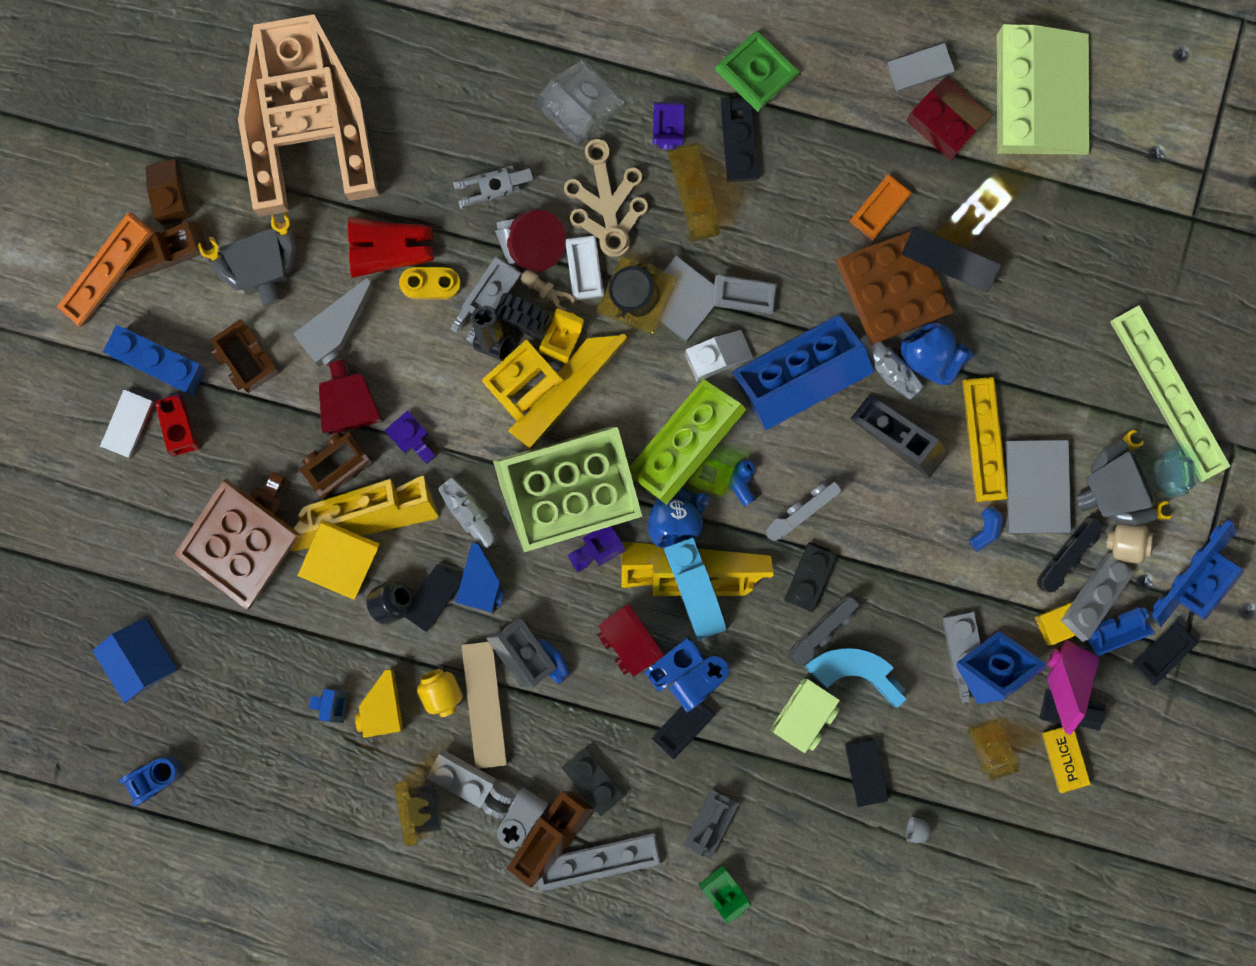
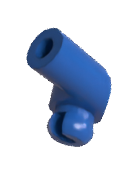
M746 459L739 461L734 466L729 481L732 490L743 507L756 500L748 486L752 473L755 471V465L752 461Z
M987 507L982 511L981 516L984 520L983 530L968 539L976 552L1000 536L1003 516L995 507Z
M541 639L538 641L556 666V669L549 674V677L558 684H561L566 676L569 677L570 668L562 653L546 640Z

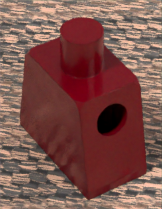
M347 360L329 363L332 380L319 383L322 433L328 436L382 423L381 414L365 377L361 373L350 375Z

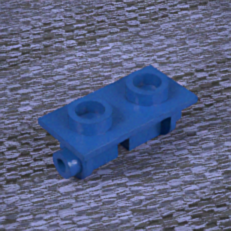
M1135 607L1134 610L1119 615L1118 621L1111 618L1101 622L1088 642L1096 655L1099 656L1155 634V631L1147 621L1149 614L1146 608L1140 609Z

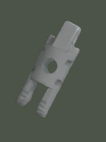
M513 165L493 172L454 181L453 185L455 189L467 188L469 185L476 183L479 185L481 195L468 196L458 201L460 208L489 201L496 197L520 192L518 184L532 181L533 176L530 168L515 172ZM497 179L500 182V188L492 190L489 186L490 180Z
M866 334L862 336L860 341L865 346L873 370L889 386L908 400L912 399L923 388V385L910 367L889 346L885 347L881 342L871 346L868 336Z
M455 477L443 483L438 490L449 510L467 534L471 533L481 547L488 548L489 546L496 545L499 539L498 534L488 520L490 517L474 496Z

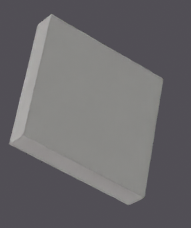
M676 256L655 282L658 286L659 298L656 306L649 314L687 342L715 307L712 306L714 285Z

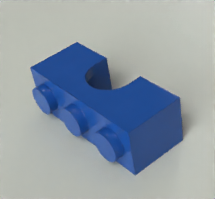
M117 324L103 350V353L149 374L191 396L194 395L206 371V368Z

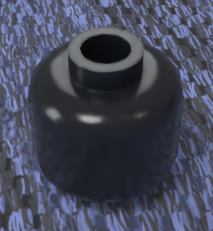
M395 580L387 581L373 588L366 600L367 609L371 617L376 622L385 625L407 617L413 606L410 590L403 583Z

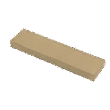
M489 642L461 645L475 767L480 769L507 765L494 649Z

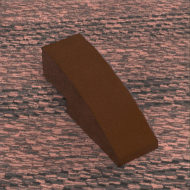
M186 221L162 233L154 232L116 284L136 279L201 255L198 247L199 243L204 250H208L199 223Z
M561 791L545 817H539L507 867V870L530 888L533 887L567 848L594 808L573 792Z

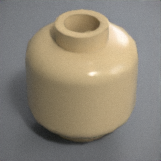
M1118 523L1115 531H1109L1107 549L1113 550V556L1118 561L1140 564L1144 562L1146 557H1151L1154 533L1149 532L1148 526L1145 524L1133 526Z

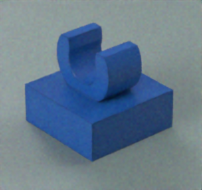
M324 689L322 697L311 696L309 708L320 710L318 720L344 723L349 692Z

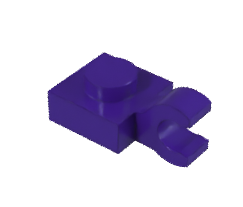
M408 410L384 430L405 454L413 449L426 464L436 457L422 441L429 434Z
M612 526L584 536L583 540L586 546L571 552L568 557L576 572H580L587 568L594 559L598 566H601L625 552V548Z

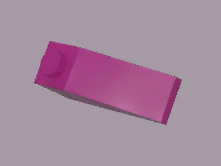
M1066 640L1060 650L1055 648L1047 660V665L1050 666L1047 681L1064 732L1071 735L1086 715L1100 657Z

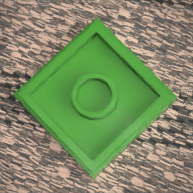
M757 30L717 64L715 71L757 112L800 73Z

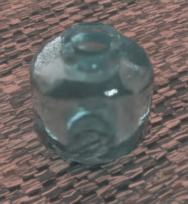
M1182 451L1164 452V458L1158 459L1153 466L1156 489L1164 492L1165 497L1189 495V490L1193 489L1196 485L1194 460L1188 456H1183Z

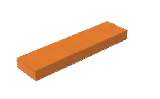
M127 212L58 304L57 308L79 327L84 326L154 234V231L135 214Z

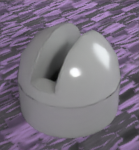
M911 817L906 828L907 842L924 843L931 835L930 825L923 819Z

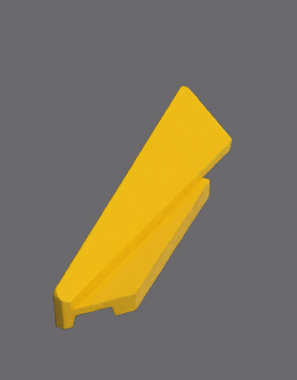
M621 334L619 336L587 338L568 360L567 364L558 372V375L564 381L557 387L553 385L528 408L529 412L510 427L508 432L529 450L534 449L624 345L628 337L625 334Z
M420 476L395 488L391 479L303 507L297 515L299 522L294 527V530L300 533V536L290 550L298 551L310 548L322 519L360 536L437 519L438 512L425 477Z
M622 542L625 552L621 554V588L652 585L653 596H681L664 548H659L655 544ZM698 549L716 596H745L753 591L754 583L763 577L771 578L773 576L771 556Z

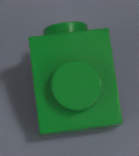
M723 865L698 884L726 923L740 917L751 906L749 899Z

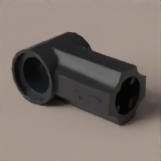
M486 305L483 308L475 309L470 316L475 331L473 340L474 350L504 361L512 351L514 345L513 336L503 332L495 308Z
M1046 689L1039 719L1062 724L1051 690ZM1089 700L1086 715L1078 726L1100 731L1105 718V705Z

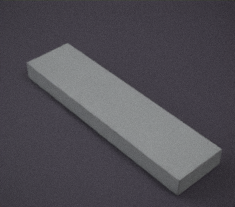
M651 833L562 853L537 882L539 892L661 865L655 834Z

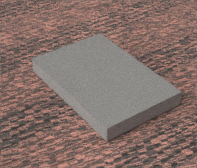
M1068 440L1006 441L1007 534L1071 533Z

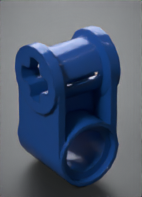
M709 657L692 671H688L668 689L688 713L724 682L729 673L728 665L720 657ZM715 670L717 674L709 677L707 672Z
M166 756L132 771L118 781L120 784H124L133 799L131 804L134 808L177 782L182 776L183 767L177 758ZM162 763L168 764L171 768L169 779H164L160 775L159 768Z

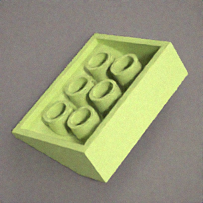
M1002 25L997 34V154H1089V34L1038 25Z
M609 426L493 460L502 494L524 552L642 517L618 427Z

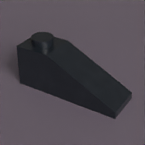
M868 395L851 417V420L928 478L933 475L948 456L947 451L937 438L871 395Z

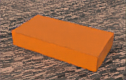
M888 174L849 222L873 241L912 192Z

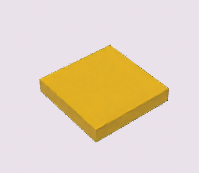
M322 519L297 576L355 600L378 550L379 543Z

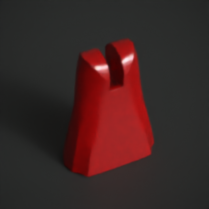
M356 217L347 218L351 278L434 260L433 247H411V242L433 240V227L392 223Z

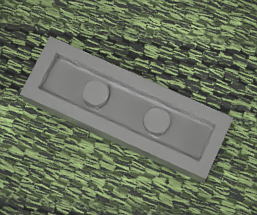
M1113 552L1106 554L1061 621L1081 641L1089 640L1134 572L1124 562L1116 560Z

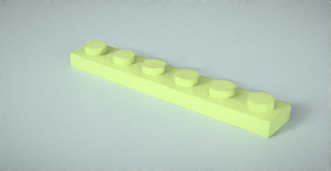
M1137 306L1111 320L1110 323L1200 482L1229 468V462L1141 307Z

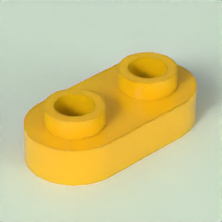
M411 267L401 274L399 286L403 294L410 299L448 300L454 298L459 293L461 280L458 274L450 268ZM417 277L420 279L417 287L409 286L411 278ZM442 278L450 279L451 283L448 287L443 288L439 285Z

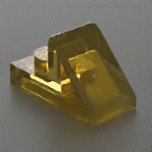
M998 720L968 729L981 772L987 774L990 781L1020 772L1017 758Z

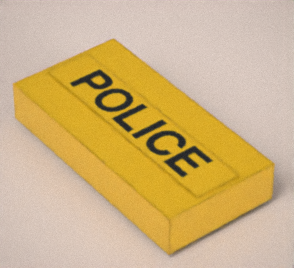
M1063 727L1042 732L1041 735L1058 792L1064 793L1091 785L1075 730L1071 735L1065 733Z

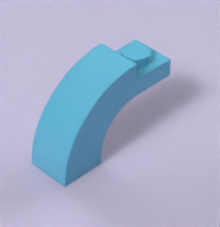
M690 538L664 548L697 641L726 631L716 595L694 539Z
M851 648L830 650L815 656L803 665L824 688H828L842 677L859 676L869 681L893 707L898 708L907 700L902 695L905 689L893 677L889 680L885 677L893 667L881 657L868 651Z

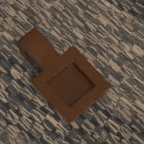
M272 472L264 490L254 487L250 497L277 516L284 503L283 500L277 498V495L284 487L288 478L279 473Z

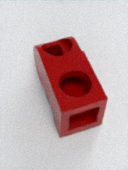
M181 393L156 400V409L167 452L173 457L199 450L200 446Z

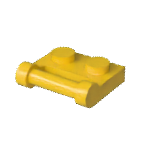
M526 339L481 381L518 422L525 416L523 413L553 385L557 387L564 380ZM542 370L546 376L514 404L510 398Z

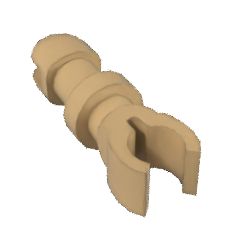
M526 270L522 273L521 282L529 289L533 288L540 293L539 297L543 300L548 299L555 309L567 311V308H563L559 304L560 301L564 300L568 301L571 306L574 305V298L570 294L556 291L554 289L555 285L550 282L545 283L535 272Z

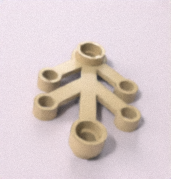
M594 139L586 145L585 157L594 166L600 198L583 188L576 179H570L565 183L564 192L568 198L578 199L604 217L606 228L589 219L586 211L583 209H575L571 212L570 223L577 229L583 228L592 235H596L600 239V248L604 254L609 257H620L629 249L630 238L628 233L637 219L647 213L648 203L644 198H634L630 202V211L619 225L617 224L616 212L631 190L641 184L642 173L637 168L627 169L624 173V180L612 196L605 163L609 158V147L605 141ZM595 149H599L603 152V156L595 159L591 155ZM630 173H636L639 179L632 183L628 181L627 176ZM570 185H577L579 191L576 194L569 193L567 189ZM640 202L645 208L641 212H636L633 209V205ZM576 214H582L585 220L582 223H575L573 217ZM616 237L621 243L618 247H611L609 240Z

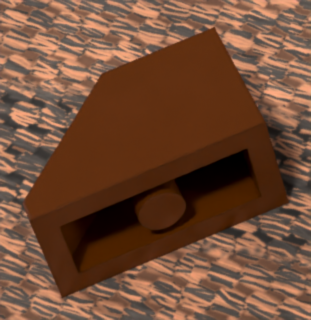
M171 159L146 166L147 192L154 219L161 225L191 218L177 160Z

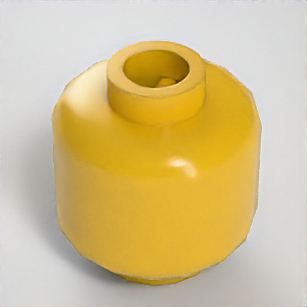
M436 669L420 678L421 683L417 687V693L429 714H439L440 717H446L457 711L456 705L461 702L463 694L455 676L451 672Z

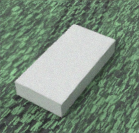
M596 235L566 239L574 301L604 297Z
M123 390L100 447L131 459L154 402Z

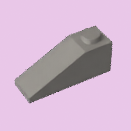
M367 278L293 333L319 367L323 364L329 366V363L336 361L341 356L339 352L344 349L374 289Z

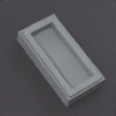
M945 43L889 61L886 64L896 93L952 75L955 72Z
M718 274L715 276L712 306L767 315L774 314L777 284Z

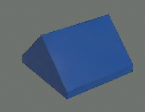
M143 618L111 634L93 650V653L124 703H127L178 671V668L147 618Z
M998 631L960 659L956 667L977 704L1005 700L1046 668V663Z

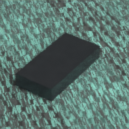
M436 564L413 596L412 610L405 618L427 632L460 587L461 580Z
M1175 620L1131 664L1152 686H1156L1199 642Z
M701 702L688 713L681 705L651 739L674 760L716 714L704 702Z
M876 740L844 745L857 807L887 802L888 796Z

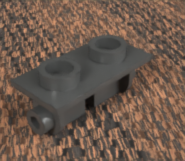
M711 789L683 845L701 856L712 859L739 803Z

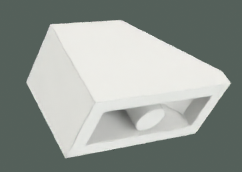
M741 330L714 337L685 351V356L696 382L753 359Z

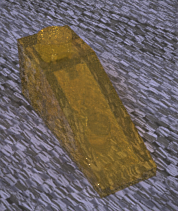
M697 144L668 150V158L690 242L719 236L718 213Z
M996 172L935 235L966 247L1019 193Z

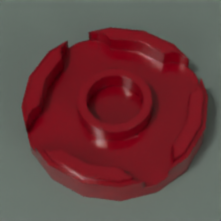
M528 210L519 214L509 228L511 230L510 236L507 238V247L511 258L518 266L530 271H544L553 267L561 259L565 249L566 234L562 223L555 215L545 210Z

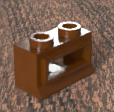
M242 319L210 339L215 347L211 350L212 354L220 365L226 363L232 373L228 377L238 391L243 388L246 392L250 393L279 374L269 356ZM237 338L240 339L262 371L261 374L251 381L226 347Z
M342 432L335 434L326 442L329 446L320 454L317 450L313 451L302 460L304 466L299 470L322 500L328 499V494L339 485H345L353 479L352 475L364 466L370 467L374 464L349 432L345 435ZM348 444L356 455L318 482L311 471Z

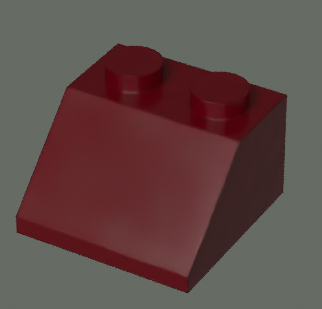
M946 76L910 112L906 122L952 161L992 115Z
M629 604L598 625L601 632L596 635L607 650L613 647L619 657L614 661L624 676L630 672L634 677L664 657V654Z

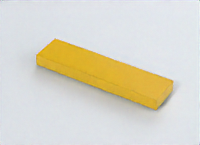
M994 377L963 380L975 502L1006 500L1008 495Z

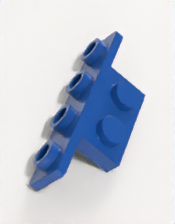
M1228 519L1223 526L1218 525L1213 530L1210 536L1211 541L1204 550L1199 549L1191 559L1192 565L1185 573H1180L1174 579L1172 590L1166 597L1162 596L1155 603L1152 617L1157 625L1162 627L1179 604L1206 621L1241 577L1243 570L1220 555L1237 532L1232 521Z

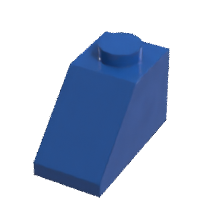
M472 542L455 603L493 613L495 607H501L505 590L500 589L501 582L481 546Z

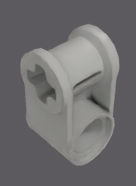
M522 787L498 828L497 838L499 843L506 848L520 846L539 817L543 815L549 803ZM516 826L518 828L516 833L520 836L519 840L513 839L507 842L505 840L507 834L504 832V829Z

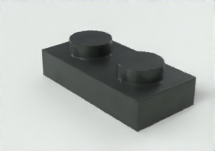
M807 544L783 601L813 613L836 555Z
M586 748L561 767L600 817L625 797Z

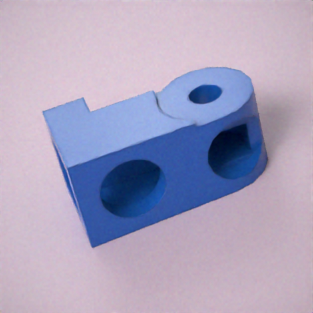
M688 636L648 668L644 674L655 689L660 692L704 661L705 657L690 636Z

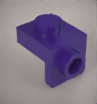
M654 102L653 144L659 145L660 149H676L677 145L684 144V102Z

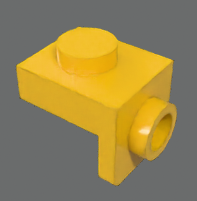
M557 308L540 345L539 352L567 364L581 335L584 319L572 312Z

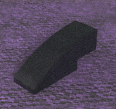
M916 226L913 227L901 252V255L985 292H989L1001 267V264L987 256Z

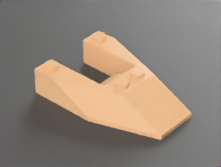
M315 15L253 25L238 123L252 207L255 213L261 217L272 215L273 213H284V211L289 212L278 146L335 137L344 193L348 200L353 201L379 196L361 100Z

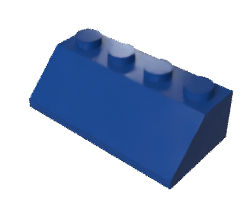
M837 315L737 368L732 373L753 413L764 429L768 430L871 375L874 371L865 346L842 317Z

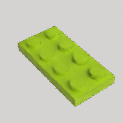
M703 379L629 466L632 480L667 505L746 409L741 403Z

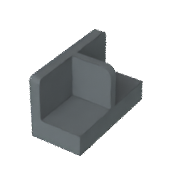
M517 618L500 633L490 634L486 637L521 687L536 686L556 669V666L522 618Z

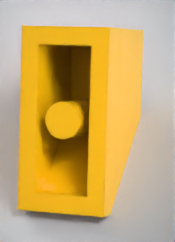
M394 669L385 670L359 705V713L355 714L357 731L363 732V738L404 731Z

